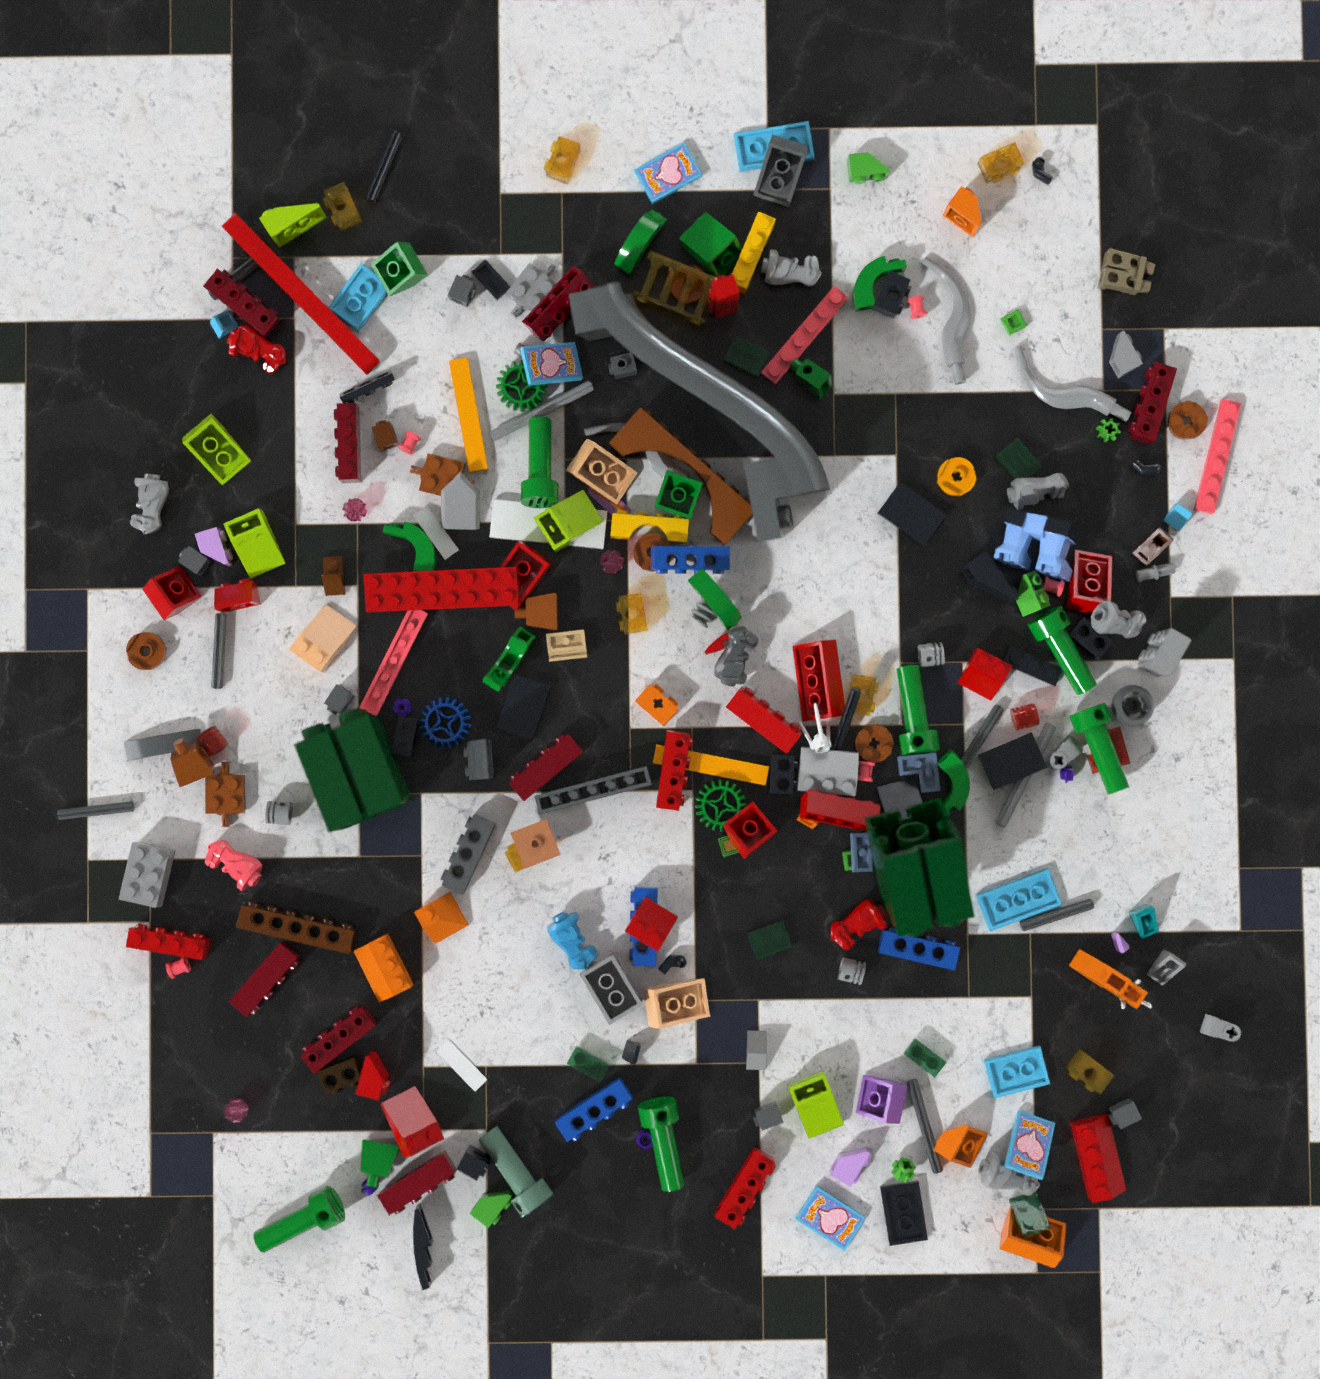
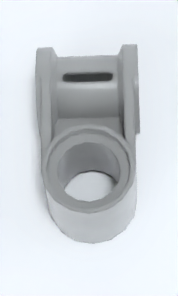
M1069 735L1048 754L1046 764L1050 769H1062L1081 754L1084 749ZM1054 757H1059V764H1054Z
M1205 1014L1200 1033L1231 1042L1237 1041L1240 1038L1241 1030L1237 1025ZM1227 1029H1228V1030H1233V1033H1232V1034L1226 1033V1032H1227Z

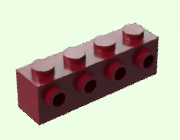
M573 266L526 316L522 323L535 337L544 342L572 312L569 294L593 289L595 287L583 271Z
M217 268L203 287L266 338L280 321L277 317L278 313L270 306L266 309L262 305L264 301L255 294L253 296L247 293L248 288L241 282H238V284L231 280L233 276L225 269L221 272Z
M1154 362L1151 366L1147 367L1144 375L1147 379L1145 385L1142 384L1139 391L1141 399L1139 403H1136L1133 412L1136 414L1135 419L1130 422L1128 432H1130L1129 438L1148 444L1156 441L1177 368Z
M337 403V409H334V420L337 421V428H334V437L338 441V447H335V458L338 459V466H335V475L342 483H361L360 409L356 403Z
M569 734L559 736L555 740L557 744L552 748L548 746L541 751V757L538 760L533 758L525 765L526 770L522 773L518 771L510 777L512 780L509 783L523 801H526L584 752Z
M284 941L280 942L229 1003L245 1017L251 1014L254 1016L261 1008L259 1004L264 999L267 1001L273 995L274 991L272 989L276 985L280 986L287 978L285 974L289 970L293 971L300 962L297 960L301 956Z
M364 1005L361 1008H358V1006L354 1007L348 1012L350 1016L346 1020L339 1019L333 1024L334 1029L328 1032L325 1030L318 1036L319 1041L313 1044L310 1042L302 1049L304 1053L300 1057L313 1074L378 1024Z
M446 1150L381 1190L377 1197L388 1215L393 1213L397 1215L406 1209L405 1205L408 1203L415 1204L421 1200L422 1194L426 1192L430 1194L439 1188L438 1184L441 1182L448 1183L454 1179L457 1168Z

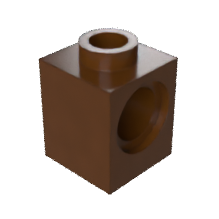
M382 420L375 423L376 426L371 427L381 452L399 445L390 421Z

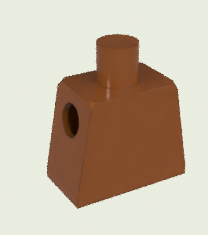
M557 593L526 598V607H519L517 611L515 610V619L526 618V626L558 631Z
M178 739L173 743L176 751L171 753V764L180 788L214 774V763L198 743L187 746L184 739Z

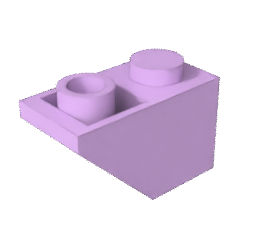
M214 527L195 534L201 553L227 566L232 565L233 555L231 550L226 547L227 536L224 530L221 531L220 528Z
M861 1148L839 1154L829 1170L830 1175L849 1187L853 1183L856 1184L861 1176L860 1170L863 1166L866 1167L871 1159L869 1150Z

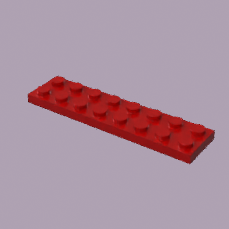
M517 566L363 574L366 612L519 605Z

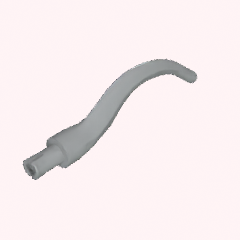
M925 257L922 264L942 277L953 297L954 308L943 329L942 345L947 368L952 370L955 385L963 384L966 382L962 366L965 363L962 341L971 318L969 301L957 280L945 269Z
M1022 346L1014 348L1021 373L1027 385L1043 402L1061 409L1089 407L1106 416L1110 413L1124 422L1130 417L1131 411L1116 403L1117 399L1098 389L1082 385L1066 389L1049 388L1041 383L1029 370Z
M626 423L604 424L584 428L586 436L603 432H619ZM645 451L651 468L663 479L666 470L690 478V473L675 465L670 455ZM702 484V487H701L699 496H700V494L702 493V491H703V489H704V487H705V485H703V484Z

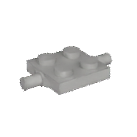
M529 262L506 292L517 304L512 312H510L512 316L514 315L517 318L522 310L531 312L556 285L549 276L556 268L555 265L549 262L542 271Z

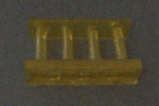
M650 251L647 258L651 259L652 266L641 293L637 291L633 293L637 296L636 300L646 304L648 301L683 314L690 317L689 321L700 325L701 322L706 323L707 320L701 318V315L709 298L708 289L711 288V282L716 277ZM663 264L669 267L668 271L670 272L659 300L648 295L657 271ZM683 272L687 274V281L677 306L674 307L666 304L676 275ZM697 279L705 281L703 284L705 287L693 315L683 309L694 281L696 282Z

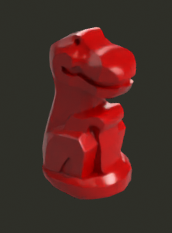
M241 324L237 331L234 329L231 331L227 343L230 344L229 355L234 357L242 354L252 357L255 362H258L261 357L265 358L263 369L269 374L275 373L280 366L286 364L285 348L282 345L271 344L251 326Z
M873 899L864 900L847 918L836 921L831 925V940L838 943L844 950H850L855 945L852 934L856 933L858 937H863L865 932L876 928L880 930L887 929L888 926L884 919L888 915L881 903L875 905Z

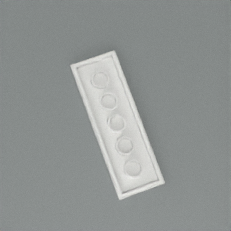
M493 499L489 537L549 544L534 520L535 516L548 508H530L522 505L521 502ZM597 510L604 522L567 546L604 549L607 511Z

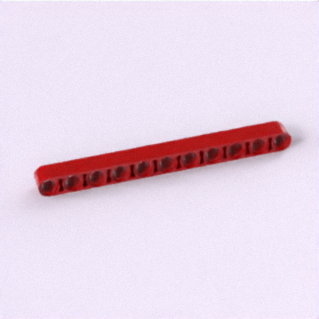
M236 213L221 226L366 375L380 363V360Z

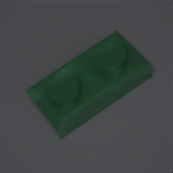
M916 1038L912 1040L903 1052L934 1078L947 1063Z
M577 1045L567 1061L568 1065L598 1082H601L610 1066L607 1062Z

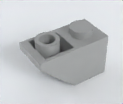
M1125 331L1116 336L1109 361L1118 379L1143 364L1141 354L1134 349L1132 338Z

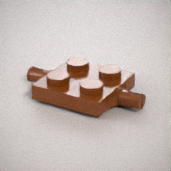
M428 453L423 468L411 465L412 469L418 471L410 469V473L421 475L419 491L441 496V490L456 475L464 472L465 462ZM469 480L472 484L475 483V480Z
M221 762L222 773L205 777V814L222 816L221 827H230V815L245 813V775L229 773L230 762Z

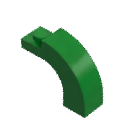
M652 209L649 213H645L629 234L614 264L630 274L638 266L652 239L665 226L667 219Z
M882 256L868 263L858 275L852 295L854 312L873 309L875 306L873 295L874 282L880 277L888 275L889 271L894 273L905 272L907 267L906 261L895 258L886 263L885 256Z
M404 522L403 529H401V525L390 523V526L384 525V534L407 539L413 544L416 551L413 571L436 570L435 548L429 537L420 528L408 522Z
M703 568L687 580L727 630L735 626L742 619L735 605Z
M519 626L511 636L505 650L482 682L499 692L522 662L536 636Z
M951 749L937 762L938 766L950 776L952 781L951 791L942 801L948 815L952 813L953 806L959 811L962 809L970 791V778L967 769L960 757Z

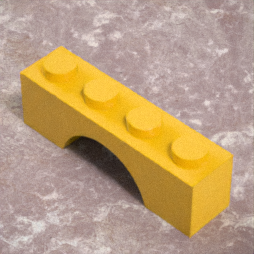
M759 211L732 272L739 292L746 294L758 261L770 238L776 221L775 218Z
M618 510L617 513H612L611 538L630 540L638 529L652 526L660 529L669 543L687 544L689 519L679 515H674V518H668L666 514L659 513L655 514V516H647L645 512H636V515H630L628 511Z

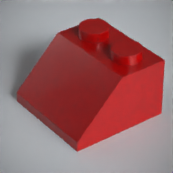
M181 566L151 578L142 589L163 620L179 614L202 597Z
M242 579L238 581L239 584L231 585V583L221 584L220 588L214 590V609L226 613L261 605L256 582L250 581V579Z
M977 648L974 649L957 683L991 701L1004 683L1012 666Z
M753 801L723 824L732 845L744 859L770 840L777 832L776 828Z
M644 897L624 932L658 952L678 916L649 898Z
M371 1050L365 1057L356 1094L379 1100L382 1095L385 1096L386 1092H388L391 1081L388 1080L389 1074L374 1050Z

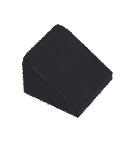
M627 1040L622 1059L635 1065L641 1048L640 1043Z

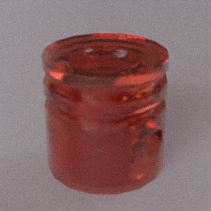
M1034 703L1023 705L1019 708L1016 707L1015 710L1014 708L1010 709L1011 720L1016 731L1019 728L1022 730L1024 727L1029 728L1040 724L1039 715Z
M215 725L206 729L196 738L200 744H203L202 747L209 757L218 754L229 745Z

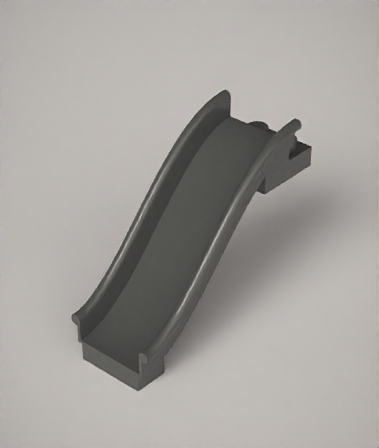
M619 282L569 294L577 335L588 341L613 336L647 365L737 422L755 436L775 456V458L744 463L758 542L786 537L784 529L794 528L790 505L780 506L779 499L830 490L827 475L817 454L790 422L754 393L660 333L641 313L633 294H623Z

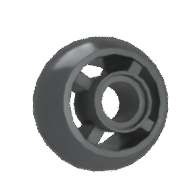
M1127 685L1119 689L1113 696L1111 710L1114 717L1120 723L1130 727H1137L1146 723L1151 718L1154 712V700L1150 692L1138 685ZM1128 693H1134L1132 697L1124 698ZM1139 697L1143 702V708H1141V702L1138 699ZM1129 701H1132L1134 703V709L1132 711H1129L1127 709V703ZM1138 712L1141 713L1136 719H1132L1133 716L1131 715Z

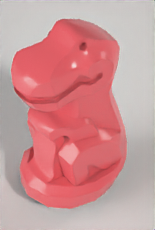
M218 840L208 845L205 864L210 868H217L223 862L225 866L222 868V872L229 873L237 881V888L244 891L250 886L254 887L262 877L260 874L262 864L258 859L234 850L226 840Z

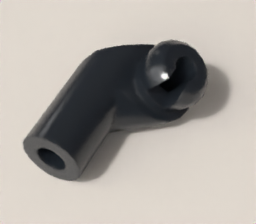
M1037 157L1032 162L1033 176L1049 185L1053 177L1044 172L1045 160L1042 157Z
M1138 458L1131 464L1144 477L1155 476L1161 470L1159 463L1154 462L1153 464L1144 465Z
M669 955L658 969L666 975L671 967L684 968L687 961L682 955Z

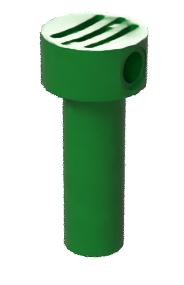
M533 417L529 419L528 479L521 482L520 502L522 505L530 508H549L559 503V484L551 479L552 420L547 417Z
M1058 605L1030 620L1027 625L1036 641L1045 639L1076 695H1080L1094 688L1097 683L1065 629L1071 622L1062 606Z
M919 665L899 667L896 670L906 734L899 735L901 754L908 756L939 751L937 730H929ZM918 739H923V745L916 747L915 742Z
M1106 703L1070 715L1069 718L1075 733L1084 732L1107 795L1129 788L1105 725L1112 721Z
M664 1096L643 1101L638 1105L641 1126L649 1128L651 1132L661 1189L666 1192L681 1189L684 1186L673 1129V1123L679 1120L676 1099Z
M326 1186L308 1196V1205L256 1230L253 1234L254 1242L259 1251L265 1253L316 1226L322 1230H328L345 1220L343 1203L337 1192L331 1186Z

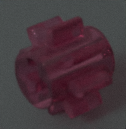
M349 498L348 503H344L342 509L345 511L344 517H347L350 521L360 522L367 513L365 509L366 503L357 498Z
M608 550L602 554L600 565L604 566L603 571L616 574L617 571L622 569L624 558L620 557L621 552Z
M229 1099L230 1104L224 1106L225 1118L233 1123L242 1122V1117H246L248 1114L247 1104L242 1102V1099Z

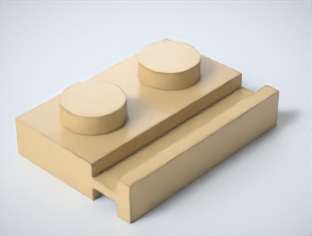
M584 630L546 634L549 662L588 658Z

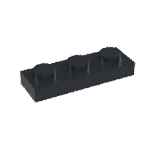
M389 370L340 393V399L342 403H354L358 400V397L364 394L369 396L375 393V389L381 386L382 388L389 387L393 384L392 381L395 380L392 371Z
M1012 646L1008 647L1003 661L1010 664L1013 669L1052 686H1056L1062 672L1060 667Z

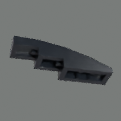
M420 1204L417 1205L414 1212L413 1249L417 1274L423 1291L430 1288L432 1284L427 1268L431 1267L433 1263L428 1247L432 1245L434 1240Z

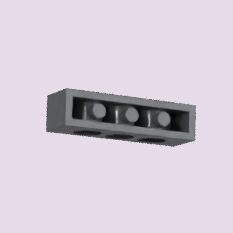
M476 814L473 817L469 816L465 824L467 828L465 835L461 834L457 842L459 848L457 852L453 851L449 859L451 865L448 870H444L441 876V880H443L442 886L462 895L465 893L496 823ZM474 830L480 833L478 841H473L470 837L471 832ZM465 848H469L472 851L470 859L463 857L462 852ZM456 866L463 867L464 874L462 876L455 874L454 869Z

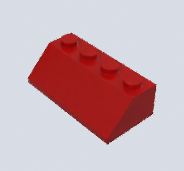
M836 639L792 646L802 721L816 720L814 703L818 705L820 719L842 716L845 701Z
M1108 1113L1070 1122L1088 1199L1092 1203L1113 1199L1126 1191Z

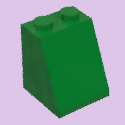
M707 212L699 217L679 238L684 249L713 278L721 275L726 276L735 267L742 251L736 235Z

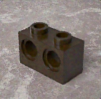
M356 1055L321 1068L317 1073L325 1094L331 1092L333 1095L341 1092L344 1086L349 1085L350 1088L357 1086L362 1068ZM348 1068L353 1069L355 1077H349L346 1070ZM329 1075H333L336 1077V1084H331L329 1082Z

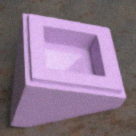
M1112 932L1111 936L1116 951L1120 953L1127 951L1130 948L1129 944L1118 933Z

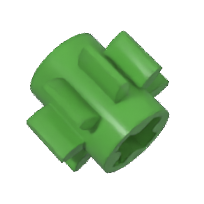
M1110 418L1108 422L1104 419L1101 420L1102 426L1096 427L1099 430L1097 438H1104V442H1107L1109 438L1112 441L1116 440L1115 434L1121 433L1117 427L1120 423H1114L1113 418ZM1106 427H1109V430L1112 431L1110 434L1105 429Z
M901 1157L899 1161L895 1160L892 1164L894 1168L891 1173L898 1181L906 1183L916 1175L913 1172L916 1166H914L910 1159Z

